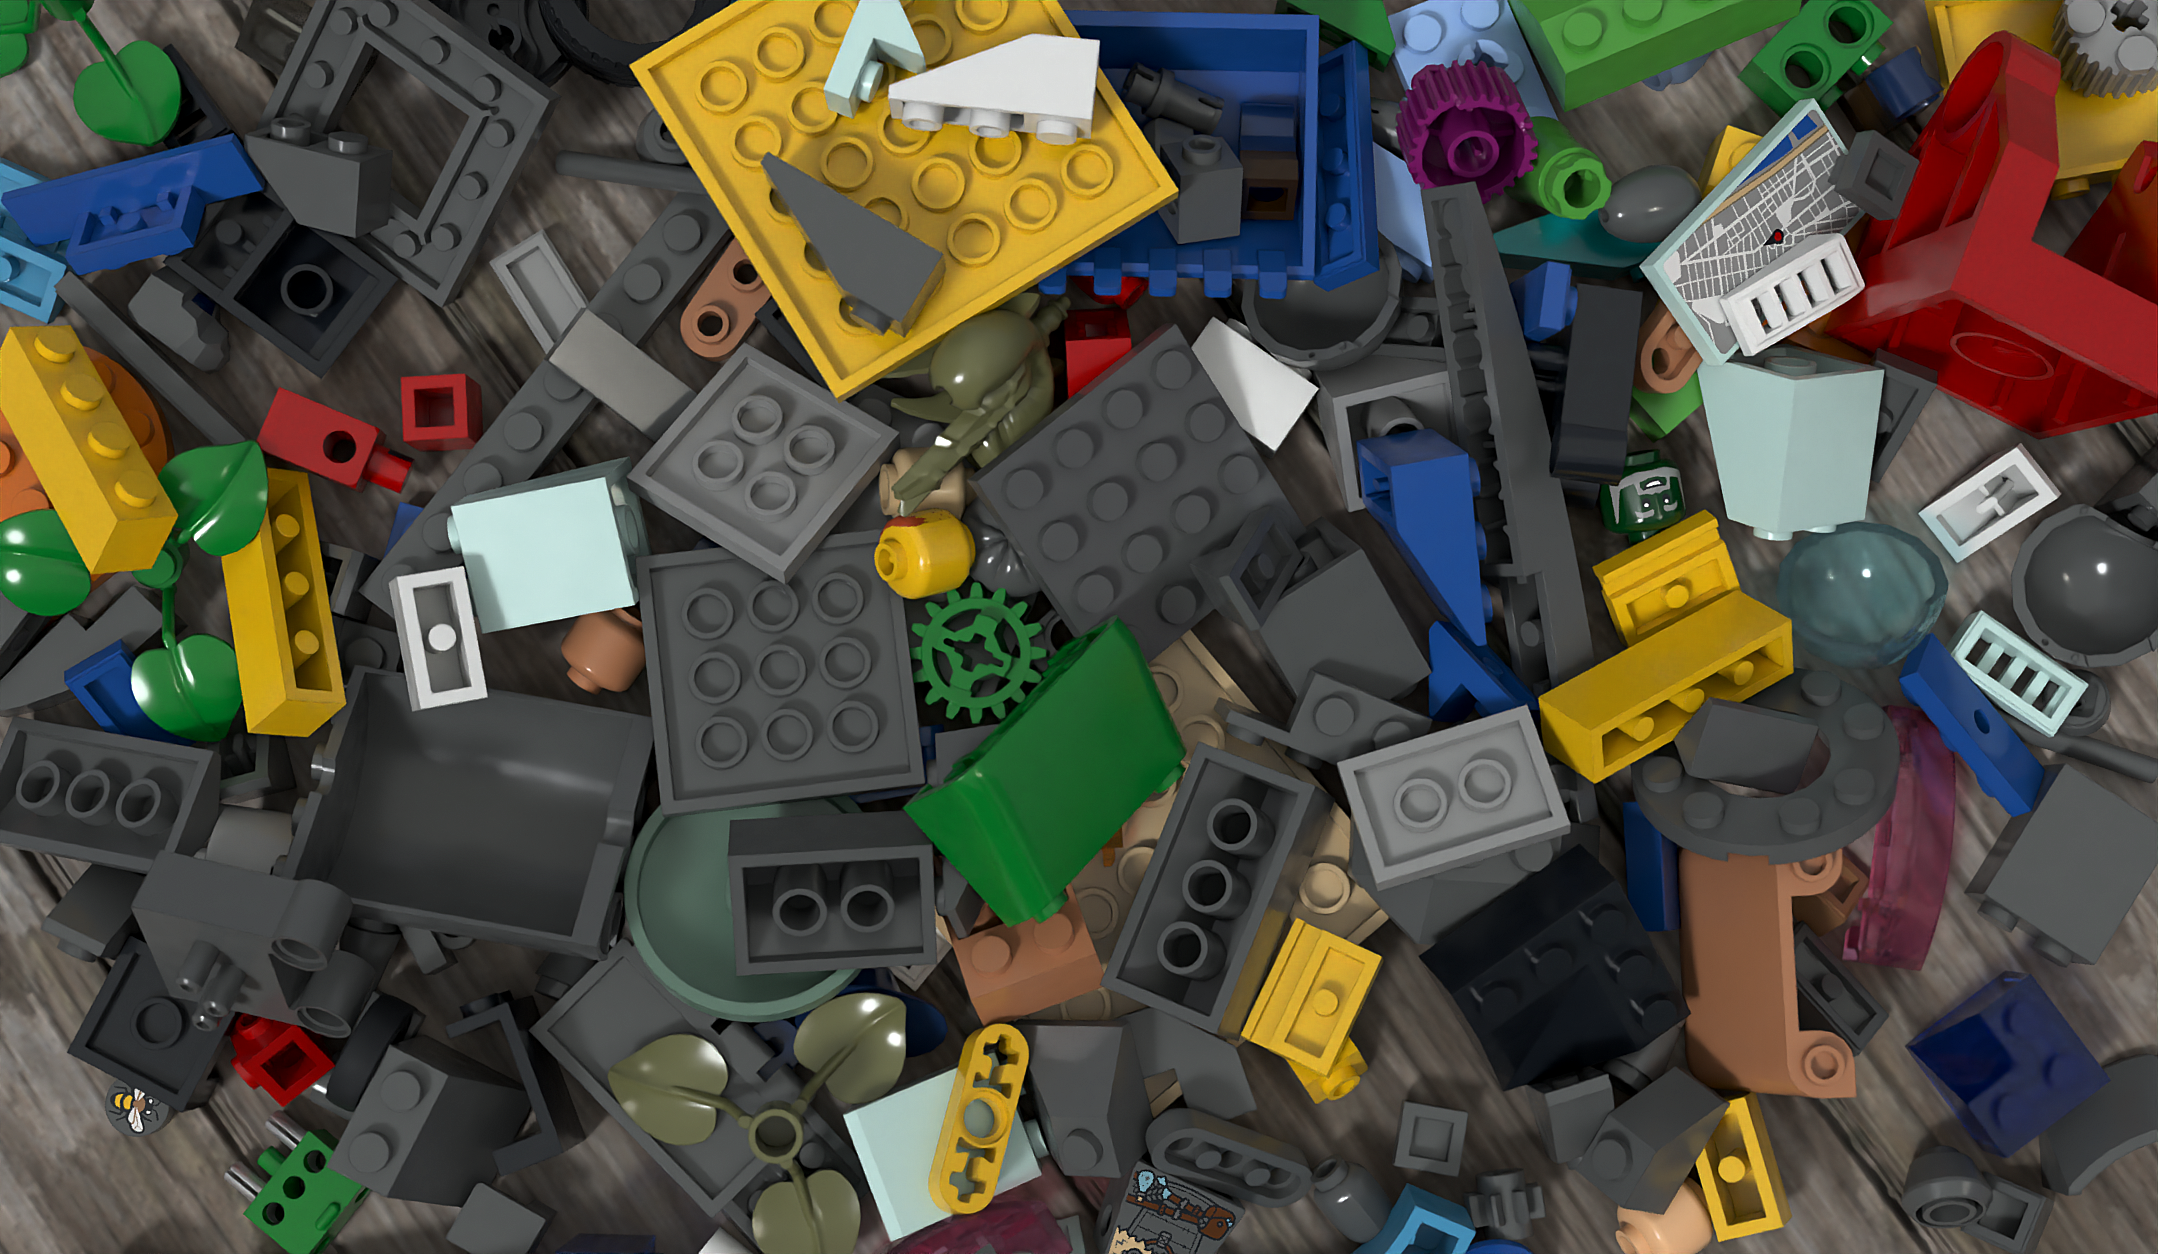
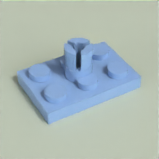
M1428 0L1387 16L1396 43L1391 60L1405 92L1407 89L1412 90L1411 80L1413 75L1426 65L1444 64L1446 68H1449L1454 60H1457L1460 66L1464 65L1467 59H1471L1474 66L1483 61L1486 63L1487 68L1492 66L1500 67L1508 74L1516 85L1530 117L1545 116L1558 121L1507 0Z

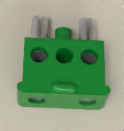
M277 1110L271 1114L270 1119H267L265 1128L293 1150L290 1155L285 1157L273 1146H270L261 1154L257 1164L272 1176L268 1183H265L240 1161L235 1162L229 1167L230 1170L226 1171L224 1179L252 1202L243 1215L288 1253L322 1254L372 1190L326 1167L339 1143L337 1138L326 1129L309 1130L307 1132L282 1110ZM322 1153L326 1159L324 1168L320 1163V1155ZM301 1179L304 1181L305 1184L304 1193H302V1191L300 1190ZM280 1206L284 1208L285 1212L283 1219L279 1213Z

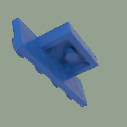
M232 133L4 192L1 202L35 248L70 239L65 258L79 276L103 269H119L128 263L159 255H175L187 248L194 247L206 204L263 190L265 180L236 135Z

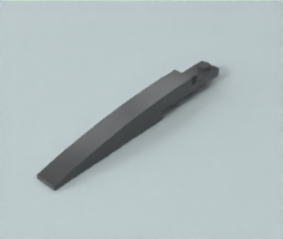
M1473 181L1423 189L1420 192L1459 447L1467 452L1469 457L1474 458L1480 475V494L1473 497L1474 518L1483 527L1487 546L1486 558L1479 560L1480 576H1499L1513 673L1538 698L1595 667L1582 584L1562 486L1559 478H1552L1549 475L1552 443L1519 318L1476 183ZM1541 722L1536 727L1539 738L1542 737ZM1582 776L1583 790H1569L1570 801L1563 803L1569 822L1582 824L1599 817L1594 783Z

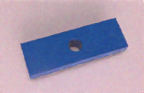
M1547 261L1509 284L1525 341L1540 342L1564 329V326L1571 324L1577 308L1578 292L1576 287L1570 286L1572 272L1570 265Z
M1933 632L1915 639L1898 679L1906 699L1912 705L1920 706L1938 728L1944 745L1950 751L1958 752L1976 774L1978 784L1987 796L1995 797L2012 817L2032 811L2045 769Z

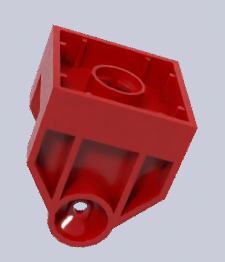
M2007 30L1994 32L1983 40L1968 56L1953 78L1942 103L1907 152L1920 162L1897 219L1882 221L1870 215L1853 257L1865 283V288L1850 300L1832 310L1823 333L1871 357L1876 349L1880 348L1938 371L1936 389L2038 440L2158 413V142L2143 140L2136 147L2122 167L2112 190L2063 257L2031 241L2060 168L2055 96L2061 78V62L2034 44Z

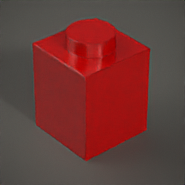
M465 373L401 377L403 441L420 452L472 449L483 436L481 385Z

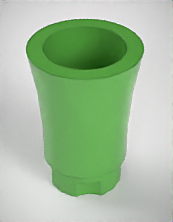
M1545 116L1530 117L1534 126L1532 129L1538 140V146L1535 147L1538 154L1537 159L1531 160L1534 169L1531 172H1525L1523 177L1518 178L1515 176L1513 178L1515 185L1513 187L1506 185L1503 187V191L1512 199L1536 204L1556 216L1574 220H1584L1592 211L1604 208L1605 202L1611 195L1612 181L1606 177L1605 168L1599 157L1579 144L1568 128L1561 122Z

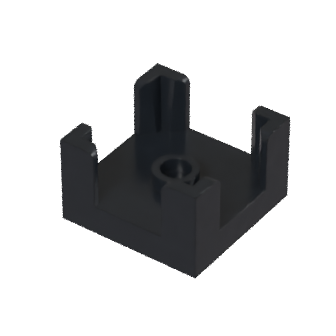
M143 934L129 935L67 1053L183 1113L207 1105L220 1080L219 1077L215 1075L209 1076L242 1012L230 1010L227 1016L222 1017L216 1030L204 1031L193 1024L192 1016L198 1002L170 996Z

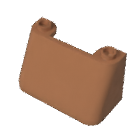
M1680 847L1677 852L1681 920L1679 944L1682 997L1692 1013L1685 1018V1054L1688 1068L1693 1076L1706 1086L1722 1090L1823 1099L1857 1097L1855 1062L1852 1050L1847 1043L1832 1032L1799 1030L1791 896L1815 895L1823 893L1835 885L1842 870V848L1805 861L1769 865L1768 856H1746L1729 853L1728 862L1699 855Z

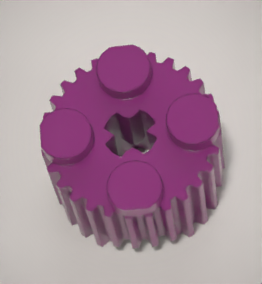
M1467 59L1465 64L1460 66L1458 61L1454 60L1449 68H1446L1444 64L1426 65L1413 75L1411 80L1412 90L1407 89L1405 92L1408 100L1400 101L1399 103L1402 113L1396 114L1398 126L1395 129L1409 173H1411L1415 184L1420 185L1421 190L1475 181L1483 204H1486L1488 201H1491V194L1496 193L1501 196L1504 194L1503 187L1506 185L1513 187L1515 185L1513 180L1515 176L1520 178L1523 177L1525 172L1533 171L1534 166L1531 160L1537 159L1538 155L1535 147L1538 146V140L1532 129L1534 126L1516 85L1502 68L1496 66L1487 68L1486 63L1483 61L1474 66L1471 59Z

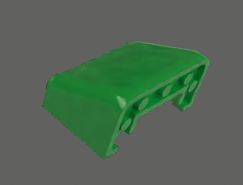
M1117 615L1090 628L1082 636L1066 641L1046 661L1049 667L1042 673L1044 679L975 750L959 757L951 766L953 770L942 780L944 783L935 788L930 784L923 786L903 807L906 813L1008 928L1023 923L1032 917L1037 923H1042L1053 916L1068 900V895L1063 891L1067 885L1154 791L1157 794L1163 792L1174 784L1186 770V767L1181 763L1188 752L1135 635Z

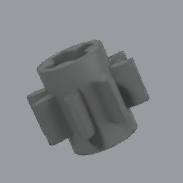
M1523 1168L1497 1169L1476 1174L1478 1191L1463 1193L1464 1206L1467 1208L1474 1227L1483 1226L1485 1240L1505 1239L1515 1241L1533 1236L1532 1219L1547 1217L1542 1185H1538V1182L1526 1183Z

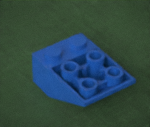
M1432 428L1356 440L1364 505L1440 614L1476 646L1487 645L1485 623L1492 621L1493 608L1489 590L1485 584H1481L1479 560L1486 558L1487 546L1483 527L1474 518L1473 497L1479 496L1481 488L1479 470L1474 458L1469 457L1467 452Z

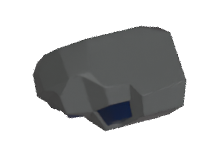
M167 265L152 273L129 302L128 317L203 372L210 375L220 371L230 360L229 331L221 324L220 305Z

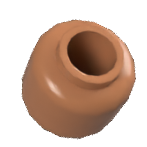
M627 606L580 615L561 642L562 654L571 665L567 671L568 677L578 686L595 695H598L603 688L622 692L632 687L646 667L641 611L635 606Z

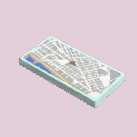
M1814 98L1799 100L1639 266L1707 366H1722L1740 347L1719 301L1721 297L1809 235L1840 233L1844 236L1866 213L1835 192L1834 188L1836 185L1828 182L1837 157L1848 155L1849 152ZM1799 272L1797 275L1801 282L1803 278L1801 276V273ZM1775 286V291L1779 297L1780 302H1782V295L1778 289V286ZM1756 297L1751 302L1762 324L1766 317Z

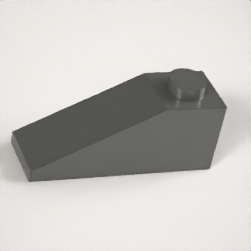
M767 151L760 162L767 182L846 304L853 308L849 316L858 324L877 335L884 336L887 330L890 329L905 338L946 271L943 253Z

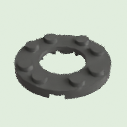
M1793 667L1794 673L1740 703L1816 719L1819 725L1817 735L1829 748L1830 760L1826 769L1819 778L1808 787L1782 797L1750 798L1731 794L1707 779L1690 776L1686 772L1676 744L1672 740L1630 764L1635 799L1647 820L1660 833L1681 847L1699 855L1728 862L1729 853L1746 856H1768L1769 865L1788 864L1817 858L1847 846L1862 837L1883 818L1892 805L1897 794L1896 784L1900 772V746L1894 725L1884 710L1872 698L1851 684L1840 680L1834 673Z

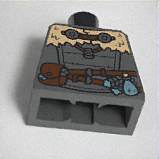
M1147 1151L1122 1178L1110 1179L1093 1229V1239L1100 1254H1215L1242 1219L1246 1210L1240 1200L1234 1196L1161 1172L1153 1165L1149 1151Z

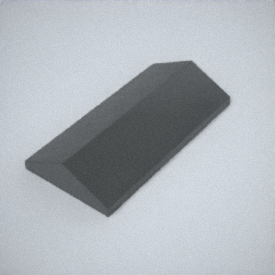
M13 716L0 747V845L143 874L148 873L159 850L193 857L212 835L218 820L222 756L215 751Z

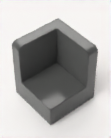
M483 1181L474 1187L445 1239L471 1254H534L555 1218L557 1211L537 1199L525 1205Z

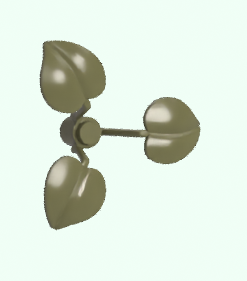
M858 992L830 999L813 1009L798 1028L793 1048L797 1060L804 1067L815 1072L814 1076L808 1081L792 1104L781 1100L770 1101L762 1105L754 1115L745 1112L729 1098L719 1096L725 1089L729 1073L726 1061L714 1044L694 1034H670L650 1042L632 1055L614 1064L608 1071V1080L617 1101L626 1114L645 1132L660 1141L677 1146L693 1145L705 1141L711 1136L716 1126V1108L734 1118L738 1122L739 1127L749 1130L748 1142L756 1157L767 1163L780 1164L782 1168L787 1169L793 1181L783 1180L769 1185L758 1198L753 1211V1234L764 1254H853L861 1222V1208L857 1192L852 1183L840 1171L835 1169H821L805 1178L802 1168L793 1158L800 1150L803 1142L805 1124L802 1113L806 1110L808 1103L824 1082L829 1092L836 1099L849 1104L875 1101L884 1096L894 1086L902 1072L906 1056V1005L901 999L894 996L874 992Z

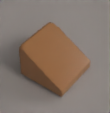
M1843 854L1841 874L1835 885L1823 893L1808 896H1791L1792 915L1799 921L1803 920L1818 937L1823 936L1847 920L1872 883V880Z

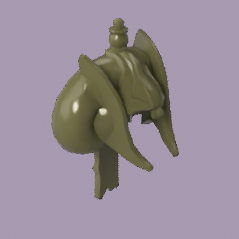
M1020 293L994 310L978 314L962 322L950 331L941 342L882 377L901 378L928 373L929 382L933 390L937 391L942 387L945 390L932 397L925 398L895 397L891 400V406L912 416L950 424L943 433L937 436L935 444L891 487V490L894 492V498L901 500L897 510L899 514L904 517L911 514L932 491L940 489L944 477L965 458L970 464L980 470L1052 413L1055 396L1054 378L1063 372L1066 361L1049 357L1047 347L1050 341L1048 336L1052 331L1059 328L1062 320L1068 317L1066 310L1070 308L1071 301L1066 296L1059 297L1057 301L1049 300L1047 306L1040 308L1036 313V317L1030 320L1039 305L1041 295L1036 293Z

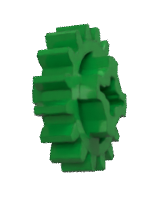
M981 583L972 584L970 598L967 599L964 598L958 588L947 592L949 605L945 608L929 601L925 607L933 618L930 624L913 623L911 627L915 634L923 638L922 647L909 649L910 658L922 660L923 665L922 669L912 675L913 683L930 682L933 687L928 692L924 701L928 705H935L944 699L948 700L946 717L950 719H958L965 707L970 710L973 724H984L987 708H992L994 714L999 719H1005L1010 714L1007 701L1013 699L1021 703L1029 695L1023 688L1027 681L1040 683L1044 679V676L1039 671L1033 669L1035 660L1050 657V650L1035 647L1033 638L1038 637L1046 630L1044 624L1031 623L1027 625L1023 619L1028 615L1032 606L1028 602L1022 601L1010 608L1007 606L1010 596H1007L1006 589L999 587L992 599H987L986 589ZM973 610H981L980 614H977L973 625L959 631L947 628V625L959 615ZM1006 621L1017 635L1020 657L1009 652L1003 637L1007 626L1005 624ZM984 636L986 637L984 648L988 652L993 653L992 657L1003 661L1004 665L978 663L974 670H972L973 658L965 654L964 649L955 646L954 641L968 644V642L979 644ZM937 650L946 653L953 670L949 683L940 671ZM998 675L1011 680L1004 688L992 695L975 697L986 680Z

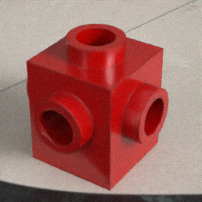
M242 1013L230 1035L237 1053L231 1059L234 1069L252 1089L256 1090L262 1086L282 1108L336 1066L323 1039L324 1035L303 1026Z

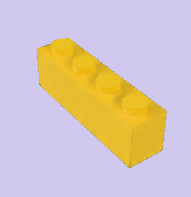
M71 325L10 327L0 348V409L90 574L152 569L179 515Z
M267 467L269 478L268 503L260 529L248 545L237 552L221 556L248 733L308 737L346 705L308 473Z
M1739 590L1731 592L1539 696L1543 750L1596 784L1674 740L1709 697L1740 703L1794 673L1792 620Z

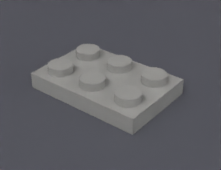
M1527 705L1337 762L1338 772L1378 891L1570 833L1571 824Z

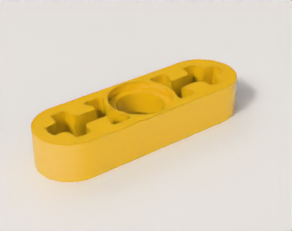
M994 1024L979 1028L969 1035L962 1049L928 1179V1189L933 1202L938 1208L949 1214L957 1215L978 1212L990 1203L995 1193L1029 1060V1049L1024 1036L1010 1025ZM1000 1040L999 1051L1008 1055L1007 1063L994 1067L989 1085H1000L1001 1092L987 1087L974 1088V1080L988 1079L992 1067V1059L983 1054L984 1046L994 1044ZM975 1099L988 1104L994 1116L993 1127L989 1134L983 1138L973 1136L967 1130L964 1123L965 1109ZM957 1144L970 1150L984 1149V1158H969L966 1179L975 1183L973 1193L962 1194L958 1200V1188L949 1184L950 1175L963 1172L969 1153H957Z

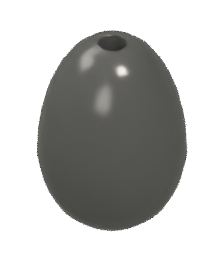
M1664 164L1649 165L1629 173L1612 185L1611 195L1605 202L1604 208L1598 209L1599 221L1608 233L1624 241L1634 243L1663 242L1701 203V191L1694 177L1682 168Z

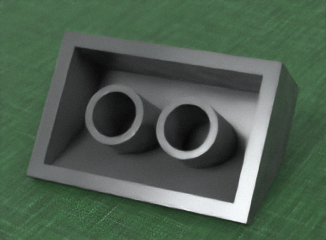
M905 810L730 820L728 867L737 976L937 964L932 841Z

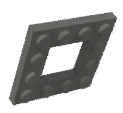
M316 0L255 131L271 126V120L275 118H296L311 123V131L327 135L334 132L374 48L470 116L423 210L391 188L388 225L357 238L342 235L443 308L455 301L562 96L429 0ZM253 161L254 165L256 166V168L258 169V171L260 172V174L262 175V177H263L265 180H267V179L265 178V176L262 174V172L260 171V169L258 168V166H257V165L255 164V162Z

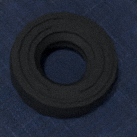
M387 994L380 995L373 1002L351 1035L330 1076L325 1092V1098L346 1111L355 1112L388 1046L403 1041L413 1016L414 1009L410 1005Z

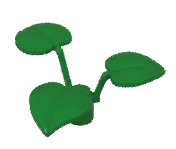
M0 0V78L14 73L27 62L29 44L25 34L35 33L39 29L43 5L48 13L56 19L63 21L76 20L104 59L102 62L86 67L80 73L75 83L73 93L74 106L84 124L96 135L107 140L149 147L161 143L170 134L180 114L182 86L175 65L159 47L148 41L138 40L127 44L115 55L87 15L94 4V0H30L29 3L27 0Z
M256 440L196 447L183 451L165 464L157 478L179 515L174 527L181 530H171L152 569L131 571L139 583L149 588L160 589L162 592V639L165 648H155L142 652L134 661L131 673L133 694L142 711L153 722L172 734L194 741L217 742L224 739L243 697L236 652L231 644L207 633L191 634L177 643L175 637V594L177 586L175 582L188 563L190 548L187 541L191 537L208 554L225 556L237 552L248 545L260 529L268 503L269 478L264 454ZM55 509L31 510L0 522V591L8 600L29 613L42 616L64 614L84 602L91 590V575Z

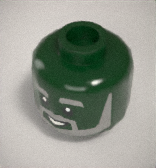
M1660 449L1627 453L1619 485L1600 484L1598 497L1604 527L1612 533L1628 534L1629 545H1636L1660 533L1666 527L1677 524L1686 515L1680 469L1673 460L1661 458Z

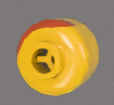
M931 508L913 512L907 517L899 515L889 520L880 533L878 546L874 553L875 566L880 577L887 581L888 585L901 597L919 599L949 592L960 587L967 578L975 560V542L969 528L948 510Z

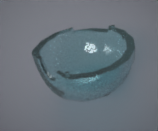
M1855 521L1837 525L1835 532H1815L1797 542L1779 565L1780 572L1775 594L1781 614L1792 620V636L1808 653L1845 669H1880L1901 660L1925 638L1944 606L1949 582L1940 558L1918 537L1891 525Z

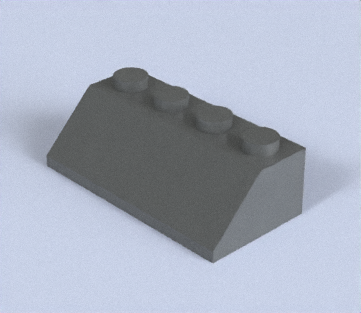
M1198 741L1100 985L1213 1034L1239 1041L1335 798L1315 785Z

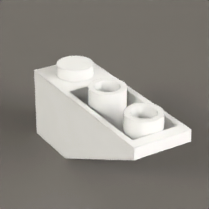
M1029 34L889 85L888 101L891 116L894 119H902L904 126L921 131H937L942 128V124L969 126L971 133L988 138L1007 137L1010 130L1036 133L1038 140L1055 145L1074 144L1076 138L1091 139L1100 41Z

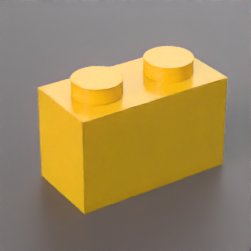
M1743 1092L1722 1097L1730 1103V1106L1695 1162L1718 1242L1782 1228L1792 1218L1758 1098L1754 1092Z

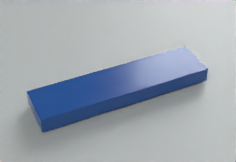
M1355 40L1320 56L1318 62L1314 284L1327 292L1380 270L1368 49Z

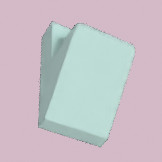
M899 0L859 1L823 89L829 110L854 119L861 100L868 103L872 101L880 84L884 67L883 64L877 62L878 59L916 74L927 72L924 55Z

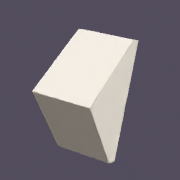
M2019 443L1991 455L1925 506L1918 514L1958 563L2056 500L2061 493L2025 447Z

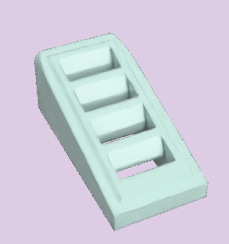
M1982 610L1968 615L1945 647L1989 702L2047 737L2055 735L2089 685ZM1980 638L1989 644L1973 665L1965 660V658ZM2004 652L2012 658L1998 679L1994 680L1987 674ZM2027 666L2034 670L2035 673L2021 694L2017 696L2010 689ZM2050 680L2059 685V687L2042 712H2040L2032 704Z

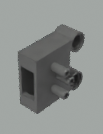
M159 850L131 905V909L170 996L198 1002L192 1016V1021L196 1027L204 1031L216 1030L222 1017L227 1016L230 1010L303 1026L327 1037H347L354 1028L376 978V971L367 961L355 954L335 950L352 913L354 903L341 889L320 880L305 879L298 881Z

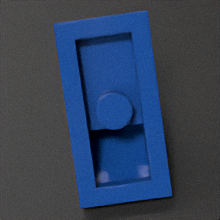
M1436 620L1429 629V668L1432 671L1429 674L1430 718L1433 721L1455 723L1459 720H1465L1474 708L1484 718L1527 705L1536 728L1541 722L1539 700L1488 645L1476 646L1451 622Z

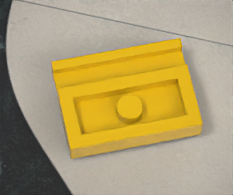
M1706 509L1592 567L1603 588L1601 592L1619 640L1627 649L1735 590L1742 592L1726 544L1719 536L1717 519Z
M1296 917L1242 1030V1038L1329 1079L1384 962L1383 957L1328 931L1309 925L1304 920Z

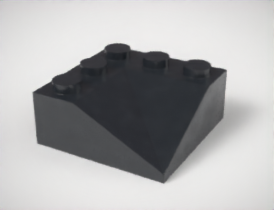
M1580 843L1418 956L1503 1092L1640 1051L1692 1014L1618 880Z

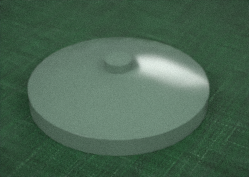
M841 796L668 818L662 816L661 805H659L638 834L629 856L624 879V905L629 930L639 955L655 979L668 992L694 1009L714 1017L739 1022H769L797 1016L822 1005L845 989L862 969L736 975L728 867L730 820L863 813L858 805L850 797Z

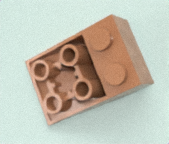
M933 852L934 877L942 876V856L936 857ZM1071 882L1063 890L1068 895L1066 903L1053 916L1042 923H1037L1032 917L1023 923L1008 928L990 906L984 902L969 937L958 938L948 916H943L970 999L984 1027L1010 1022L1103 987L1100 983L1104 972Z

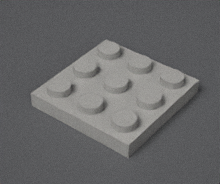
M744 342L626 478L631 492L786 585L880 472L881 466L886 464L901 446L900 433L845 400L838 403L833 393Z

